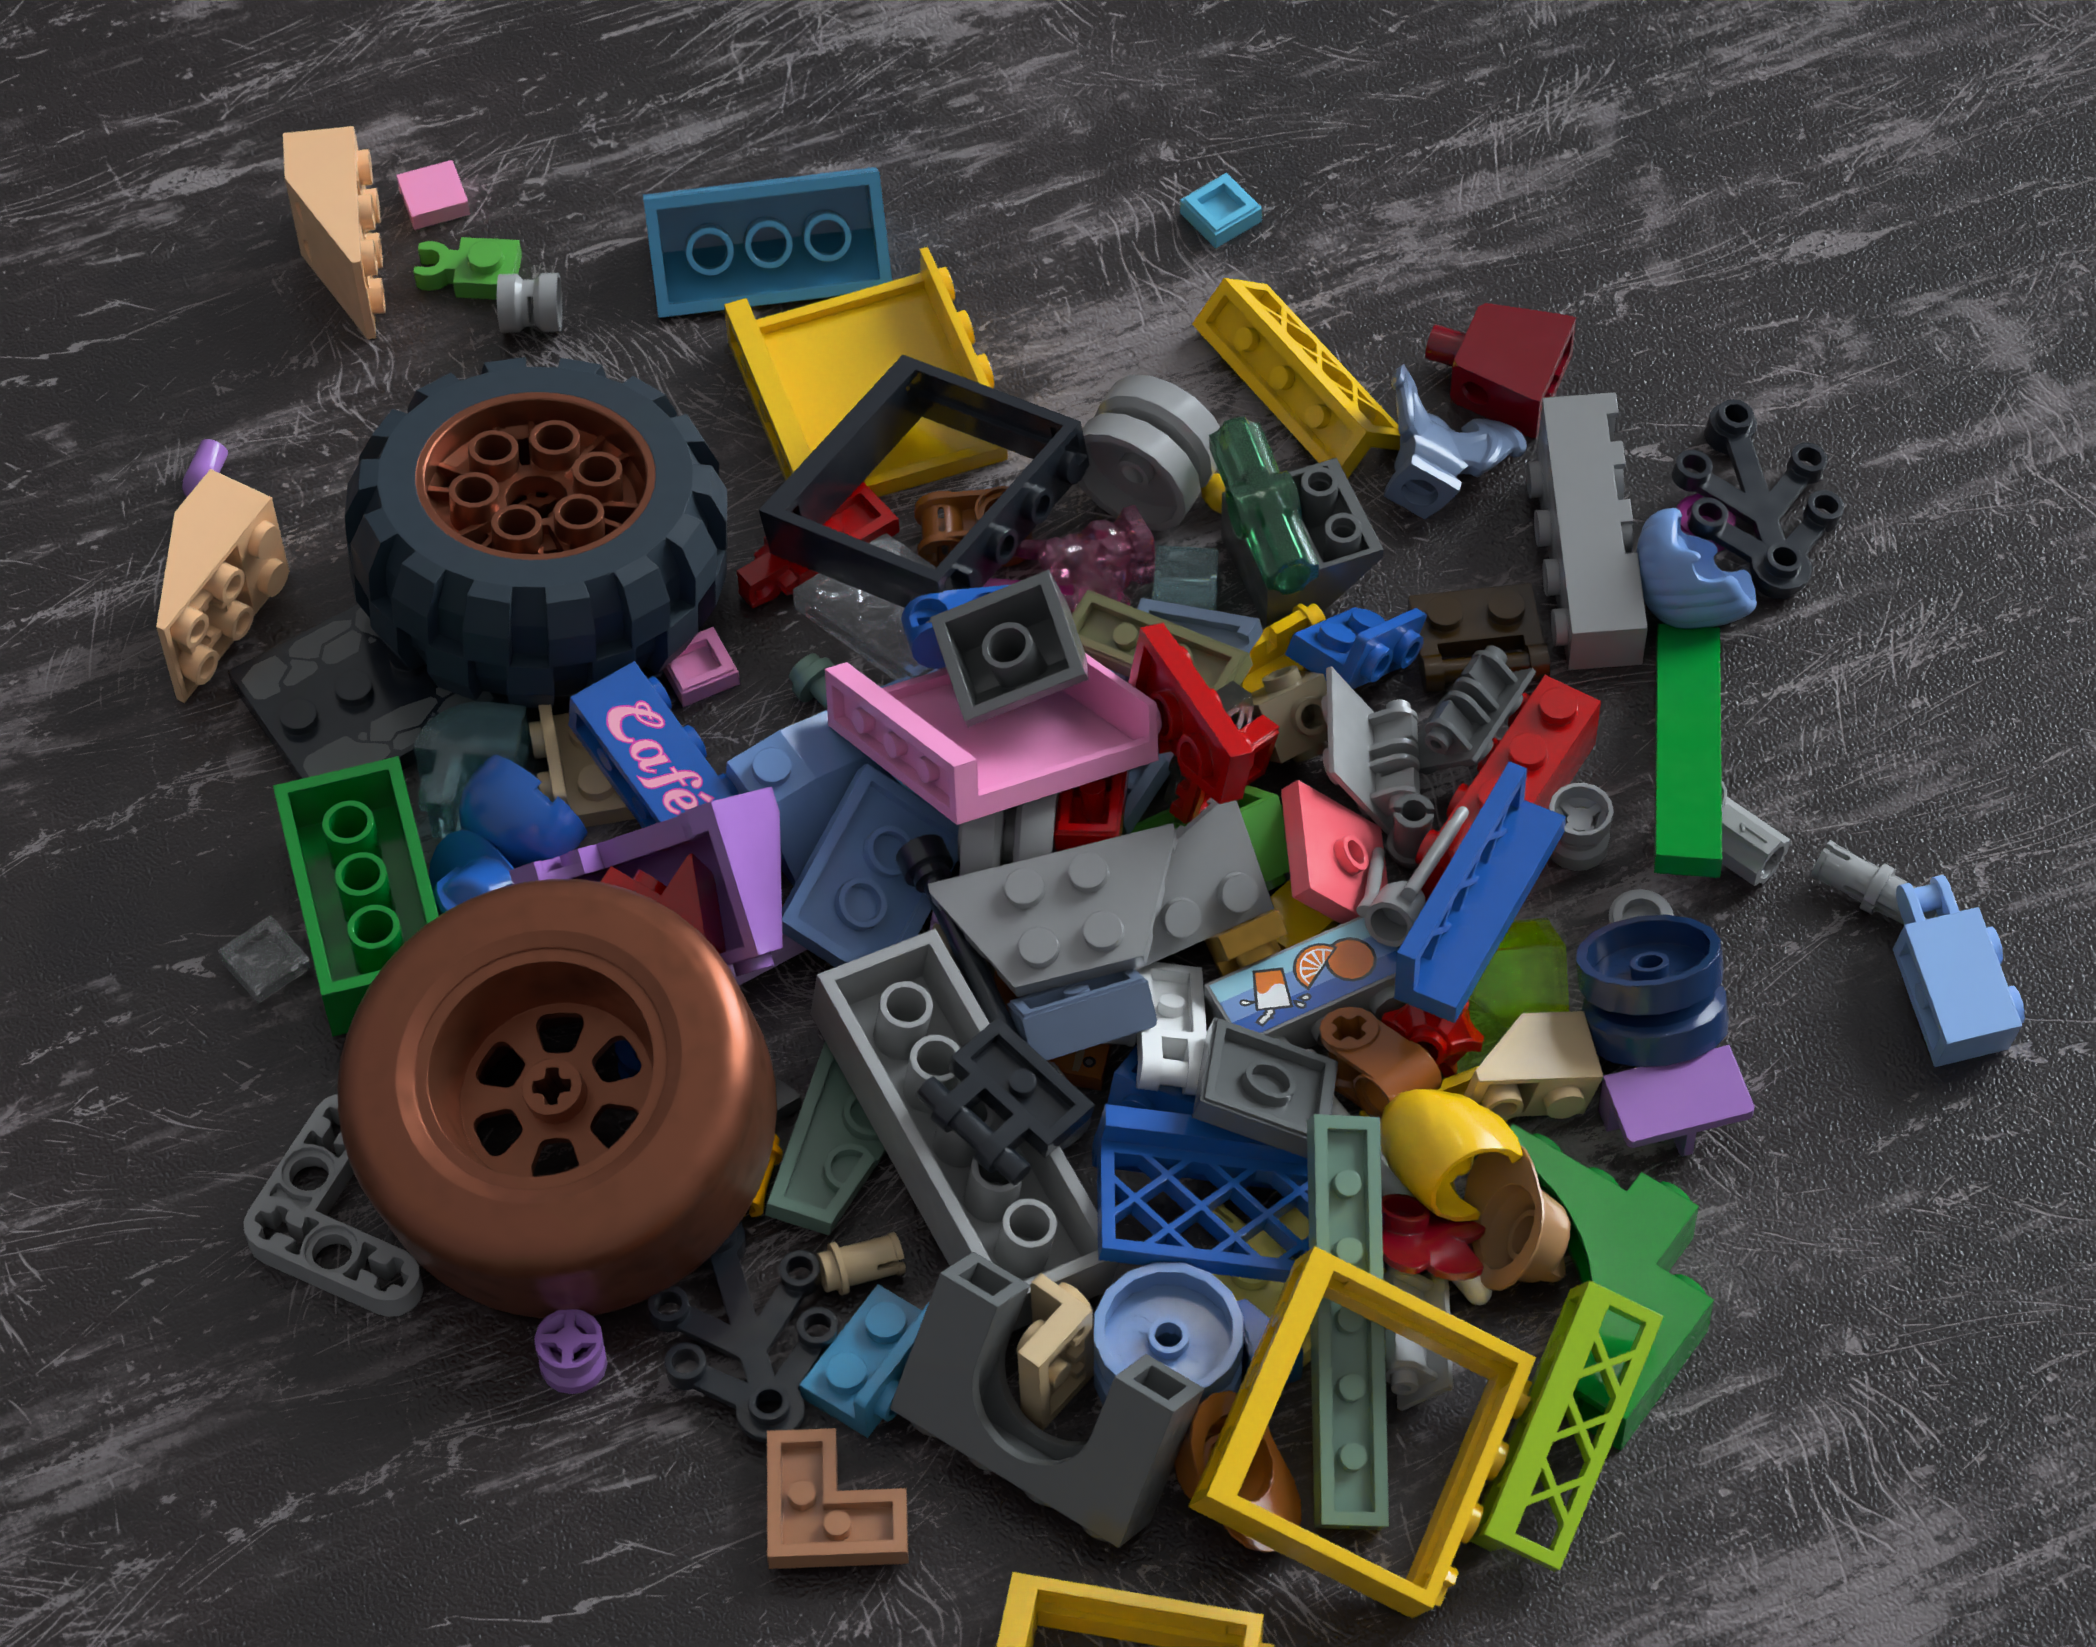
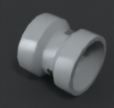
M540 273L536 279H522L518 274H499L497 280V315L500 333H520L524 327H537L543 333L561 332L563 305L560 274Z
M1583 782L1571 783L1561 787L1552 796L1549 810L1566 816L1565 831L1550 858L1565 869L1573 871L1591 869L1601 863L1606 857L1609 848V831L1613 820L1612 801L1606 792L1595 785Z

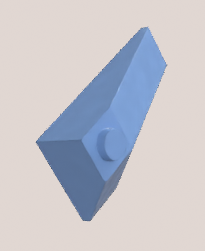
M925 667L885 684L881 688L935 672L937 669ZM827 710L775 732L727 761L726 776L735 785L739 794L772 786L780 811L781 871L793 887L858 769L865 764H869L901 785L888 771L828 726Z

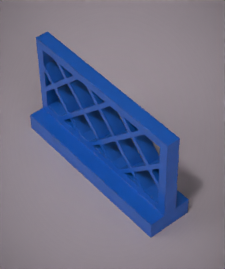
M1105 1104L1092 1143V1167H1097L1098 1260L1143 1266L1154 1262L1186 1263L1212 1274L1286 1283L1295 1260L1309 1250V1236L1300 1240L1278 1219L1294 1207L1308 1218L1307 1158L1192 1118V1115ZM1115 1169L1144 1173L1152 1182L1134 1193L1115 1176ZM1181 1178L1210 1181L1218 1190L1203 1201H1200L1178 1180ZM1254 1186L1276 1189L1284 1198L1267 1210L1244 1188ZM1162 1191L1186 1211V1213L1170 1224L1165 1222L1146 1204ZM1229 1199L1252 1219L1251 1222L1237 1232H1234L1212 1212ZM1115 1200H1116L1118 1203H1120V1204L1117 1205L1116 1207H1115ZM1131 1214L1153 1236L1144 1242L1116 1239L1115 1224ZM1198 1222L1220 1244L1212 1250L1198 1249L1190 1245L1180 1234ZM1264 1230L1287 1252L1278 1258L1260 1256L1246 1242Z

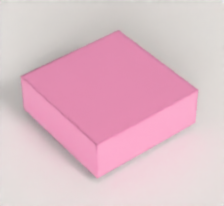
M453 160L396 175L398 187L414 230L470 215L468 200Z
M714 627L698 632L686 650L663 669L683 707L740 684L739 672Z

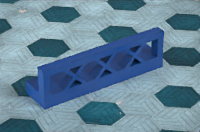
M1510 761L1508 762L1398 949L1394 999L1453 1023L1456 1022L1565 831L1566 816L1524 800L1527 768Z

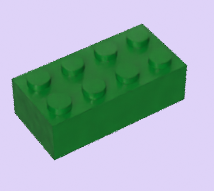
M399 756L273 785L332 1037L348 1032L357 1007L370 984L386 962L407 940L439 916Z

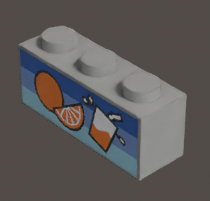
M1359 916L1205 984L1206 1023L1210 1027L1215 1017L1303 1049H1308L1317 1044L1324 1046L1321 1042L1319 1028L1322 1020L1328 1013L1338 1008L1358 1007L1371 1012L1378 1020H1382L1384 1013L1398 1010L1406 1005V1003L1394 999L1396 958L1400 946H1386L1377 942L1369 934L1365 926V919Z

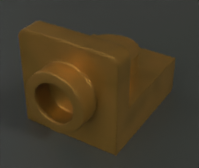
M1278 910L1262 913L1246 922L1205 939V943L1220 976L1223 977L1280 952L1281 948L1277 938L1288 933Z

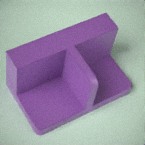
M1730 1045L1714 1048L1693 1060L1668 1066L1637 1067L1605 1075L1602 1081L1598 1111L1606 1131L1620 1129L1628 1147L1636 1148L1673 1138L1679 1154L1683 1157L1693 1154L1697 1132L1751 1119L1755 1107Z

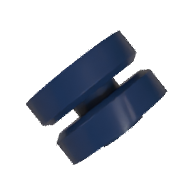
M1673 915L1636 916L1612 922L1590 933L1578 946L1576 967L1579 990L1584 995L1582 1011H1584L1598 1056L1612 1063L1635 1067L1668 1066L1693 1060L1711 1051L1728 1034L1727 996L1725 989L1721 985L1724 971L1721 939L1710 926L1692 918Z

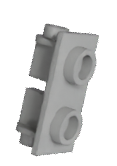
M1387 1265V1272L1383 1274L1385 1282L1450 1314L1449 1280L1435 1277L1429 1272L1422 1275H1411ZM1385 1329L1386 1382L1391 1384V1391L1397 1394V1409L1403 1411L1453 1389V1367L1451 1360L1389 1329Z

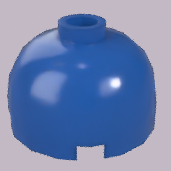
M492 755L484 764H481L463 790L458 811L461 830L473 831L493 843L514 869L532 862L560 857L569 851L578 849L588 834L581 819L559 796L552 803L547 796L537 789L542 783L538 778L502 756Z

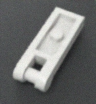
M1154 962L1137 970L1148 981L1157 1016V1025L1136 1034L1138 1056L1137 1089L1158 1091L1159 1085L1182 1087L1183 1094L1196 1096L1207 1033L1202 967Z

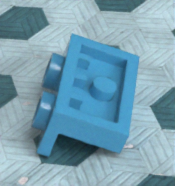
M877 1284L800 1383L799 1387L802 1398L867 1438L882 1419L887 1422L892 1420L898 1413L891 1410L890 1406L929 1302L921 1310Z

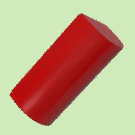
M1130 770L1059 793L1054 831L1057 852L1122 836Z

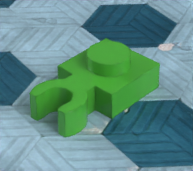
M461 237L459 250H449L442 243L435 241L419 243L418 251L421 264H433L434 266L414 267L416 287L422 290L433 291L441 289L447 284H453L456 298L497 300L498 275L519 274L522 257L520 240Z

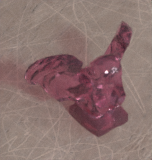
M1135 505L1124 507L1114 523L1106 520L1091 521L1080 533L1069 534L1061 539L1058 537L1051 539H1025L1017 547L1013 555L1022 559L1039 560L1041 568L1044 571L1050 570L1058 585L1072 584L1073 595L1062 594L1069 606L1071 615L1087 589L1131 606L1130 599L1122 592L1128 587L1130 582L1133 580L1140 585L1154 583V537Z

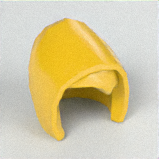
M1415 1089L1402 1092L1385 1106L1380 1119L1381 1151L1391 1171L1419 1202L1435 1215L1455 1222L1478 1220L1481 1215L1475 1207L1463 1201L1456 1193L1454 1183L1457 1176L1466 1175L1470 1171L1475 1155L1483 1152H1499L1506 1155L1512 1164L1523 1157L1518 1137L1506 1122L1490 1109L1478 1105L1472 1099L1461 1094L1431 1089Z

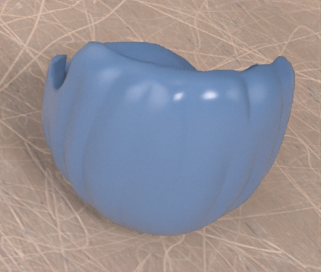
M1666 508L1654 513L1646 520L1638 539L1636 553H1638L1644 602L1660 621L1681 629L1715 627L1742 619L1754 611L1757 606L1756 593L1749 572L1745 570L1726 572L1719 569L1714 561L1717 547L1708 540L1683 533L1680 527L1682 514L1679 509Z

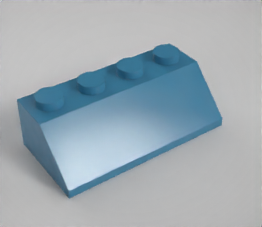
M876 167L643 195L659 318L724 310V304L747 298L750 307L835 297L892 281L880 173Z

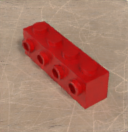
M1544 675L1532 695L1522 694V704L1509 716V729L1501 740L1492 738L1493 747L1488 755L1478 763L1477 771L1479 773L1471 785L1462 783L1455 791L1447 809V821L1440 831L1431 829L1420 844L1415 859L1418 865L1457 808L1464 806L1468 809V817L1421 888L1426 902L1509 761L1527 768L1524 800L1549 809L1552 796L1561 787L1570 784L1596 745L1601 706L1600 700L1547 675Z

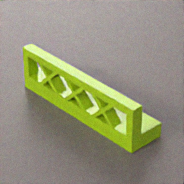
M1592 1281L1570 1289L1527 1394L1531 1399L1523 1414L1516 1419L1507 1440L1510 1447L1505 1463L1496 1478L1489 1483L1481 1505L1484 1506L1483 1516L1470 1542L1489 1551L1506 1548L1554 1572L1561 1569L1664 1318L1663 1315ZM1607 1310L1640 1325L1630 1352L1611 1359L1608 1357L1599 1334V1329ZM1592 1351L1596 1364L1583 1369L1589 1353ZM1625 1362L1617 1380L1612 1366ZM1600 1371L1610 1400L1604 1415L1583 1422L1574 1400L1573 1392L1580 1378ZM1566 1414L1570 1428L1557 1432L1563 1416ZM1599 1425L1591 1443L1586 1429ZM1574 1434L1584 1464L1578 1478L1557 1486L1547 1461V1455L1553 1442ZM1540 1477L1545 1491L1531 1496L1537 1479ZM1573 1488L1565 1508L1560 1493ZM1548 1498L1558 1524L1549 1549L1516 1534L1526 1506Z

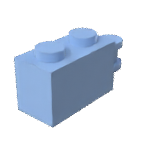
M1944 875L1934 876L1930 879L1929 885L1913 888L1910 883L1898 885L1896 888V898L1904 927L1892 950L1934 1067L2008 1050L2024 1023L2025 1012L2017 988L2007 985L2000 966L2003 962V950L1996 930L1993 927H1986L1979 907L1959 911L1950 884ZM1936 910L1938 917L1925 920L1924 912Z

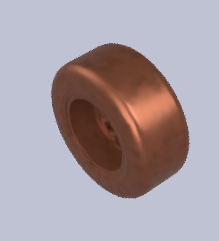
M545 879L505 886L473 897L449 909L426 924L397 950L370 984L357 1007L348 1029L340 1059L337 1086L338 1114L342 1139L349 1163L360 1187L376 1211L415 1260L440 1282L459 1294L485 1306L515 1315L545 1318L557 1310L578 1309L595 1316L645 1301L650 1296L678 1283L694 1272L719 1249L747 1213L761 1186L769 1164L775 1138L777 1099L771 1056L763 1033L728 965L715 947L695 927L677 913L642 894L604 882L581 879ZM584 1023L576 1047L572 1051L566 1053L545 1052L540 1032L566 1024ZM620 1040L627 1041L641 1062L640 1071L630 1078L614 1082H604L595 1069L597 1060L613 1043ZM511 1049L525 1062V1067L513 1086L503 1088L482 1084L491 1069ZM616 1108L637 1112L638 1116L629 1129L609 1149L593 1134V1128L597 1120L606 1109ZM511 1113L516 1115L522 1126V1133L505 1153L499 1156L489 1155L477 1134L478 1124L484 1119ZM552 1143H570L573 1145L579 1167L558 1174L534 1177V1169L544 1146Z

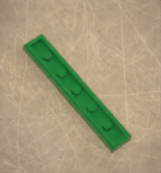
M1658 624L1655 669L1654 873L1717 878L1721 875L1720 628L1681 629L1667 624Z

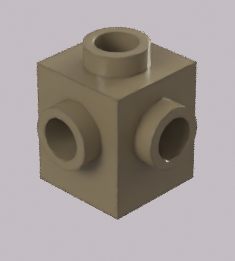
M1297 666L1284 667L1266 675L1262 679L1263 688L1234 701L1244 726L1262 714L1280 726L1278 730L1279 735L1270 761L1283 763L1293 758L1294 762L1305 761L1322 754L1324 749L1328 748V725L1324 719L1321 706L1322 697L1327 695L1324 674L1298 670Z

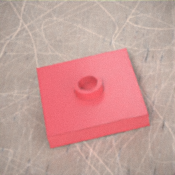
M1297 780L1281 789L1292 898L1334 921L1344 924L1359 917L1356 908L1365 895L1372 852L1376 847L1384 849L1382 830L1380 826ZM1385 857L1380 890L1388 884Z

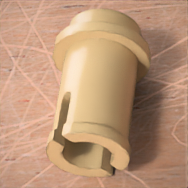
M895 1232L839 1247L836 1242H831L827 1244V1251L816 1253V1258L820 1265L821 1283L825 1292L837 1290L841 1296L849 1293L850 1286L906 1273L905 1263L903 1261L899 1262V1260L904 1259V1254Z

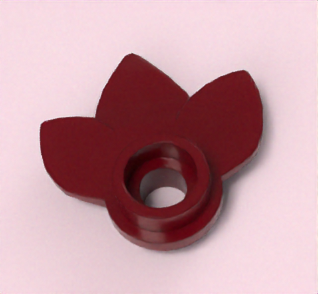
M1387 1194L1382 1196L1383 1261L1390 1267L1411 1275L1421 1273L1427 1269L1435 1277L1451 1281L1471 1280L1483 1273V1264L1467 1244L1473 1243L1485 1235L1486 1227L1473 1220L1455 1222L1439 1217L1420 1203L1416 1197L1410 1195Z

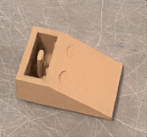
M354 126L283 133L285 182L301 255L367 339H375V314L385 313V297L382 278H373V275H378V268H383V256L379 233H371V230H375V224L381 222L377 189H366L365 186L373 185L369 149L358 150Z
M212 469L207 472L174 513L156 625L176 699L183 703L187 701L199 685H204L211 679L219 659L234 641L242 639L247 634L255 614L269 597L276 596L282 590L290 572L272 497Z

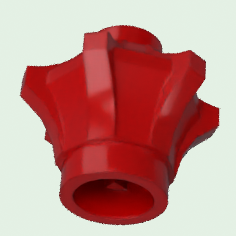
M1469 999L1455 1023L1409 1004L1398 1010L1386 1012L1382 1017V1023L1408 1041H1413L1422 1046L1434 1059L1445 1078L1456 1075L1458 1070L1457 1062L1467 1052H1481L1484 1036L1474 1027L1470 1019V1011L1468 1010Z

